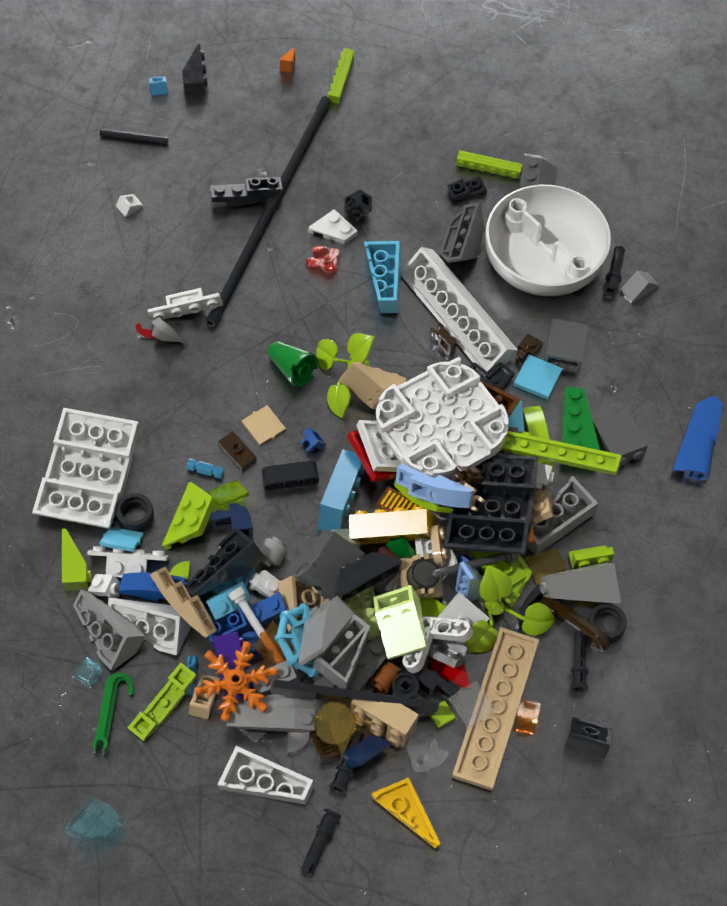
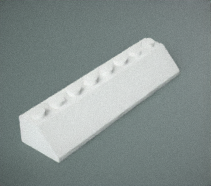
M421 247L401 270L402 278L436 319L444 325L446 331L456 339L457 344L473 363H477L488 373L500 362L504 365L507 364L518 352V349L433 249Z

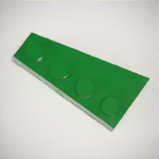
M565 387L562 402L561 442L600 450L585 389Z

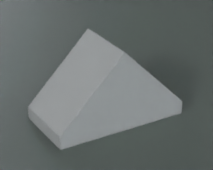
M636 271L620 289V292L632 304L658 288L659 284L649 273Z

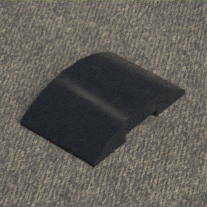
M495 454L474 466L485 479L481 485L471 486L477 490L474 496L482 497L485 503L479 500L475 502V507L479 509L478 512L470 507H452L453 512L449 514L444 549L525 555L532 526L539 457Z

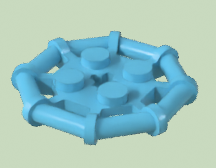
M302 603L299 607L281 612L275 641L278 642L288 666L292 665L307 673L309 677H316L320 672L313 668L314 658L308 661L309 665L305 663L300 666L298 664L304 623L310 617L308 613L312 610L307 604ZM301 615L302 620L297 621L294 617ZM289 624L291 626V630L288 632V634H285L287 625ZM287 641H290V643H291V645H292V647H293V649H294V651H295L294 655H293V653H292V651H291V649H290V647H289Z

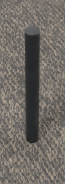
M100 129L99 132L101 136L168 144L169 141L168 137Z

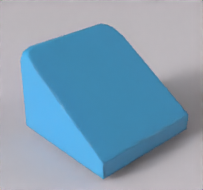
M165 76L149 79L152 96L168 93Z

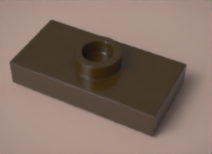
M233 431L218 441L220 448L241 470L257 460L255 454Z

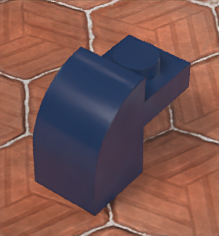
M228 503L229 510H217L211 513L212 529L232 526V531L238 528L247 537L253 536L251 516L244 506L237 503Z

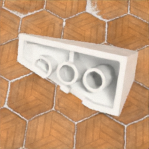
M116 598L108 599V606L133 623L145 635L143 641L150 642L158 651L173 655L179 654L190 630V625L171 605Z

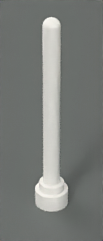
M242 586L229 593V598L231 601L239 604L276 665L284 662L246 602V596L244 595L246 592Z

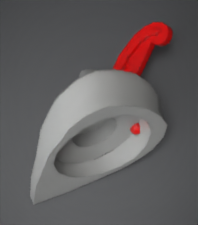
M160 317L151 322L154 325L153 331L141 328L140 323L135 325L137 332L144 337L150 339L157 338L161 341L181 342L185 346L188 345Z

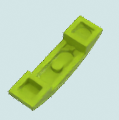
M541 406L523 407L524 425L527 427L529 435L549 439ZM539 459V463L552 466L551 472H554L553 462Z
M180 662L168 677L169 681L145 711L137 715L128 726V729L145 741L180 703L197 675Z

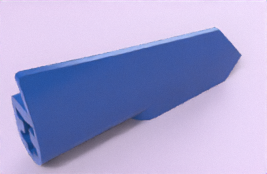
M715 395L696 404L672 471H684L685 478L706 481L710 477L713 451L718 438L723 403Z

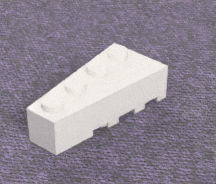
M238 746L235 747L217 784L220 790L304 805L307 804L315 786L312 779Z

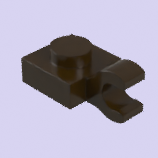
M439 322L437 326L439 331L430 328V334L438 340V344L451 356L456 351V339L444 330V325Z
M527 334L518 345L517 349L519 351L516 354L518 357L515 361L522 364L528 354L535 356L542 348L543 342Z
M456 466L457 474L450 476L455 482L465 481L468 485H481L485 479L474 466Z

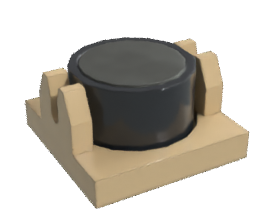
M417 554L411 558L401 559L402 563L399 571L402 588L412 585L420 599L443 597L441 577L435 578L432 575L434 570L440 569V565H436L434 557H430L429 554L421 557L420 554Z

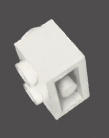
M538 463L536 491L543 490L547 486L551 487L554 478V472H551L552 466Z

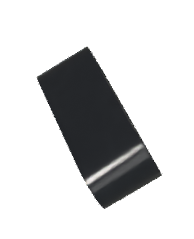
M315 461L267 466L261 471L266 491L313 486L320 481Z

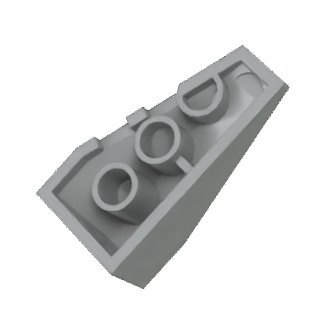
M81 589L73 607L82 625L87 626L91 634L89 639L91 642H95L98 648L96 652L98 657L110 670H115L137 653L145 635L129 620L85 589Z
M272 694L260 699L268 706L264 713L255 705L253 709H250L247 700L235 703L237 713L231 711L229 721L226 722V727L308 734L314 731L315 707L312 699Z

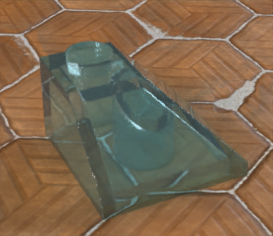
M90 796L62 830L83 842L110 839L121 830L122 825L126 821L109 804Z

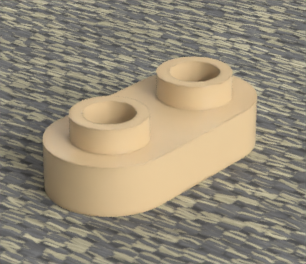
M440 525L430 527L432 552L436 565L446 564V559H449L448 549H444L446 531Z

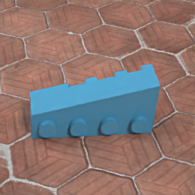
M344 449L341 451L320 503L317 530L323 531L325 529L331 531L342 529L346 516L349 514L350 504L355 498V489L359 488L361 482L360 475H364L365 468L354 452Z

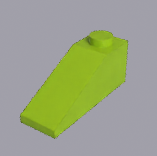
M62 529L64 591L88 590V582H92V572L88 570L85 560L68 531Z

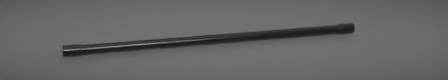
M321 97L312 119L281 176L282 192L269 199L220 293L223 306L210 310L205 320L207 325L211 327L216 325L225 303L315 129L331 102L328 97Z

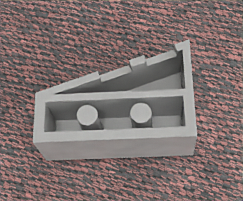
M354 614L326 650L314 658L313 668L337 687L347 689L369 638L370 626Z

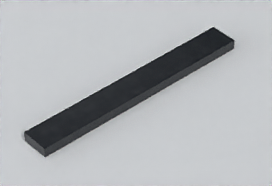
M277 679L273 681L270 687L271 694L350 705L353 700L399 703L417 714L433 716L439 708V703L433 701Z

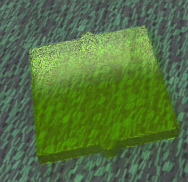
M237 480L222 484L208 491V494L216 500L219 507L232 502L235 503L240 499L250 496L249 492Z

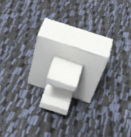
M415 539L416 553L420 554L421 557L425 554L433 557L431 539Z

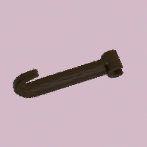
M543 596L539 600V602L546 605L559 617L588 638L594 640L591 642L594 648L601 652L609 649V640L606 635L560 602L559 599Z

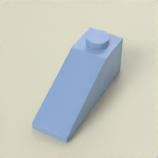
M461 562L456 580V592H460L470 602L480 598L479 588L484 576L480 575L475 568L467 563Z

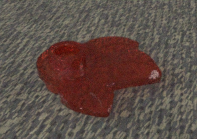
M323 245L315 246L313 248L314 256L305 259V263L312 268L321 267L324 271H333L336 268L340 251L336 247L328 250Z

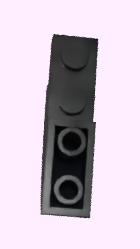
M280 177L246 178L245 184L210 185L212 203L228 202L229 207L257 203L282 192Z
M404 655L396 657L404 673L415 676L419 682V689L432 698L435 692H439L440 695L452 703L458 697L459 689L456 684L450 680H444L435 670L428 669L429 660L427 657L422 669L416 673H410L403 665Z

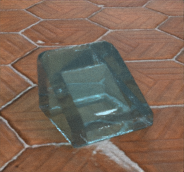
M84 656L74 678L92 687L103 672L102 666Z

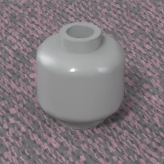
M274 536L272 539L266 538L260 547V551L266 557L262 563L268 567L280 565L287 554L286 544Z

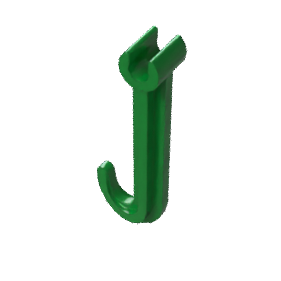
M115 673L105 683L96 737L93 740L94 754H96L99 746L103 747L104 756L108 752V738L118 684L122 681L127 682L128 694L132 696L134 693V682L128 674Z

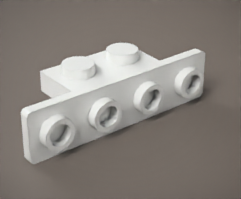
M198 288L166 296L167 305L148 309V314L152 321L158 317L164 320L189 313H198L206 309H215L223 306V302L219 293L203 296L202 289Z
M93 546V549L87 552V555L107 556L106 575H114L115 577H122L125 573H147L148 559L162 561L169 559V555H164V551H153L152 554L145 553V550L142 549L125 552V550L113 548V551L105 550L103 546Z

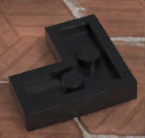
M475 362L470 366L471 369L479 374L480 380L499 389L503 388L515 375L502 362L489 373Z

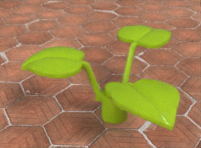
M362 333L353 334L347 345L351 361L336 358L338 346L334 341L330 339L320 340L316 349L319 367L323 370H329L333 367L334 361L346 363L348 368L353 362H361L364 365L370 366L369 361L366 359L375 337ZM339 381L337 386L331 385L329 387L327 402L334 414L345 418L346 410L350 404L351 393L349 388Z
M487 566L480 583L479 592L483 599L484 607L488 610L486 614L490 618L489 624L485 620H479L471 627L473 635L466 641V646L469 647L467 652H486L495 646L498 631L492 627L494 624L492 615L501 614L503 610L524 620L522 630L532 636L546 632L552 626L555 617L551 610L542 603L530 605L525 611V617L506 607L501 601V597L510 595L512 581L503 571Z

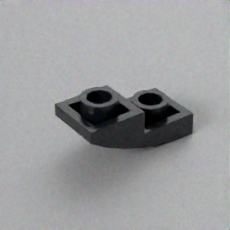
M481 176L466 182L464 179H460L447 185L453 200L473 198L487 193Z

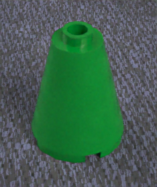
M279 341L272 343L268 348V356L292 385L302 387L314 377L312 373L314 369H318L319 360L313 353Z

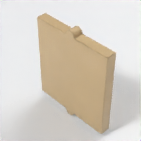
M268 405L258 411H253V414L241 420L242 424L260 446L271 439L274 440L277 435L286 431L284 425Z

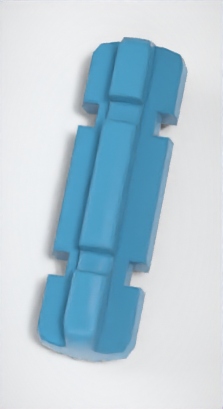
M189 459L187 462L188 470H197L198 473L209 476L214 475L216 478L223 477V467H214L212 464L201 461L198 463L194 459Z
M188 656L187 667L197 675L198 657ZM197 677L185 695L193 696Z

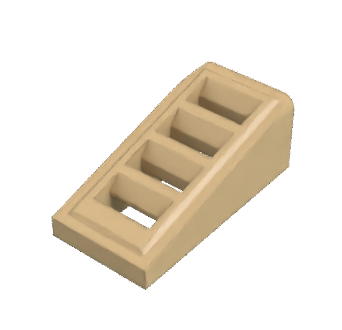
M202 673L197 687L205 686L203 685L204 680L214 683V679L221 682V678ZM217 691L209 698H207V693L196 696L194 692L189 705V714L208 719Z

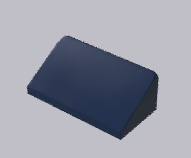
M370 735L344 752L343 757L349 767L361 766L388 748L390 743L376 735Z

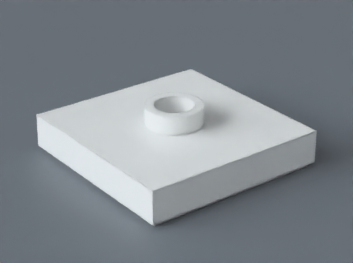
M460 592L437 617L464 620L471 627L479 620L487 622L490 619ZM443 626L440 630L446 632L449 626ZM457 641V642H459V643H462V644L466 645V641H463V642Z

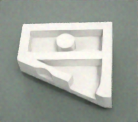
M332 210L308 227L310 233L314 234V232L322 234L323 238L333 239L341 244H346L357 236L358 232L336 210Z

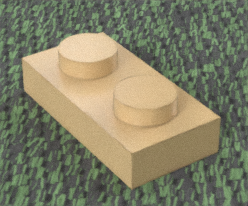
M548 488L536 491L533 512L535 524L553 517L551 493Z

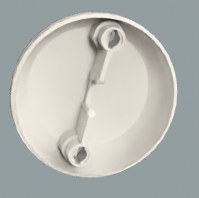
M532 185L506 195L490 213L485 231L487 255L497 273L515 288L538 296H561L577 291L589 284L601 272L607 260L611 242L609 225L600 209L582 194L555 185Z

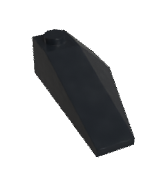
M236 528L219 543L218 547L220 549L217 553L208 557V564L205 568L197 571L185 588L193 597L203 595L252 571L266 557L249 537Z

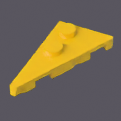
M409 777L371 793L373 800L435 849L440 847L439 839Z

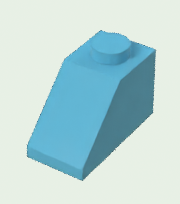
M243 581L206 599L215 620L240 607L238 603L231 601L228 596L229 593L240 586L246 592L244 594L246 602L252 600Z

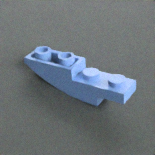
M402 463L397 467L396 484L407 488L409 495L439 505L459 508L471 507L472 489L441 475L433 478Z

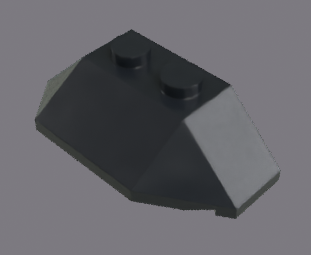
M371 552L366 556H359L351 564L346 563L339 570L340 573L336 581L334 597L338 596L343 602L397 573L402 560Z

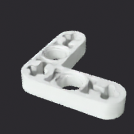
M423 617L427 648L405 654L403 665L410 673L420 671L433 639L467 641L473 635L470 624L464 620ZM443 626H449L446 632H439Z

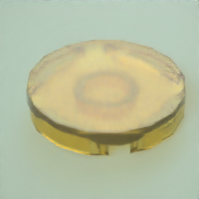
M330 702L323 705L315 716L316 733L322 741L328 744L346 742L353 736L356 729L355 715L349 706L341 702Z

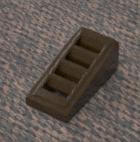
M328 720L315 724L314 730L326 727L325 731L315 733V731L310 732L320 765L341 759V754ZM327 734H328V736H329V737L324 738V739H320V740L317 739V737H320V736H323V735H327ZM331 742L329 745L320 747V744ZM333 748V751L325 754L322 753V751Z

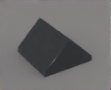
M572 717L565 747L605 759L610 749L613 728Z

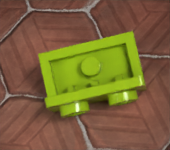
M604 545L569 551L568 556L573 570L605 562L611 563L614 551L613 547L607 548Z

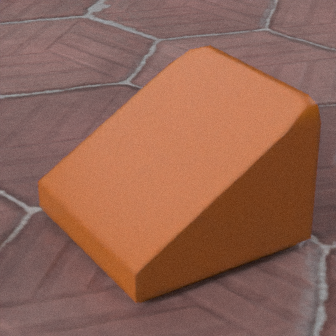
M292 48L280 59V71L293 72L296 61L295 49Z

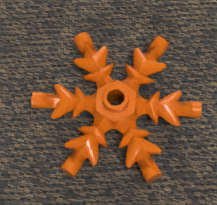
M244 641L241 652L235 651L238 661L233 660L236 664V668L233 670L228 669V661L224 664L222 654L217 658L209 650L204 655L212 663L208 665V668L217 669L216 674L223 673L224 679L221 682L214 679V683L204 680L203 683L206 686L194 688L196 696L207 693V698H209L215 691H217V695L221 689L228 691V695L222 698L226 701L218 707V709H224L221 721L228 722L231 711L237 713L234 702L239 703L236 699V695L239 693L244 694V702L248 699L250 709H253L254 705L262 713L268 709V706L260 700L264 698V695L254 693L257 689H249L248 684L251 681L258 684V680L268 683L269 680L266 677L276 676L277 670L276 667L265 670V665H262L256 672L253 668L251 674L244 672V668L250 665L246 662L253 657V654H248L251 647L250 642ZM233 679H240L238 682L232 681Z

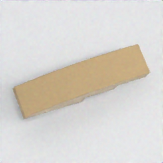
M166 567L150 574L163 596L190 626L205 638L218 631L199 596L196 595L191 598L182 581L175 584Z

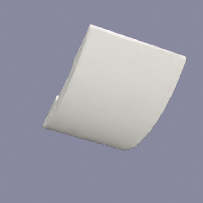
M63 408L53 441V452L46 475L42 478L32 514L109 529L116 516V505L122 498L127 483L136 443L138 421Z

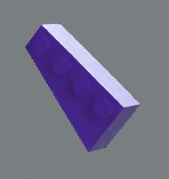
M238 632L213 637L216 657L218 658L222 654L224 664L228 661V669L230 670L236 668V664L233 661H238L235 651L241 652L244 642L243 637H239ZM247 666V667L244 668V672H245L246 674H247L246 669H250L249 666ZM222 673V674H220V675H221V680L224 679V675H223V673ZM233 679L232 681L238 682L240 679ZM253 681L248 684L249 689H254ZM225 689V696H227L228 691ZM239 693L236 695L238 702L244 701V694Z

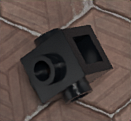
M360 189L345 197L344 212L358 220L372 212V197Z

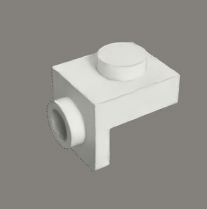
M266 570L258 573L255 572L249 580L250 585L248 589L250 591L256 590L266 598L279 592L278 582L280 580Z
M95 574L88 592L96 596L118 599L121 594L119 593L121 582L114 575Z

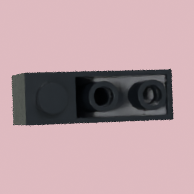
M197 44L182 71L185 95L205 94L204 87H208L207 76H203V74H206L205 63L202 64V61H205L204 51H201L200 44Z

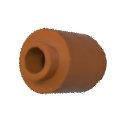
M390 662L383 665L371 680L372 688L380 694L382 692L388 693L392 688L393 680L401 673L400 670Z

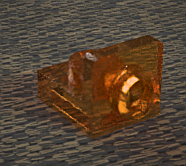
M521 699L514 730L535 734L541 703Z

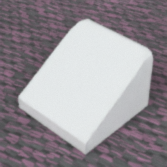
M134 194L120 196L116 207L124 216H129L141 209L143 204Z

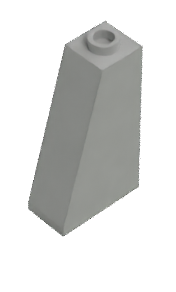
M605 562L540 577V591L544 597L621 603L614 563Z

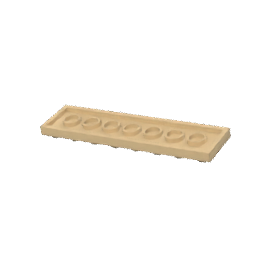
M500 627L452 778L491 791L493 790L539 639Z

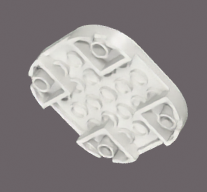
M439 362L427 366L426 372L399 386L393 384L388 387L380 396L376 408L378 431L402 464L433 478L441 475L451 479V475L457 474L456 466H476L498 453L507 438L508 415L502 404L499 405L480 381L479 374L463 364L457 366L450 365V362Z

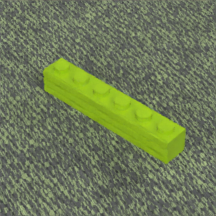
M344 48V51L341 52V60L338 61V68L335 71L336 76H333V83L330 86L331 91L328 92L331 103L340 104L354 60V50Z
M460 150L456 165L516 179L520 178L522 164Z

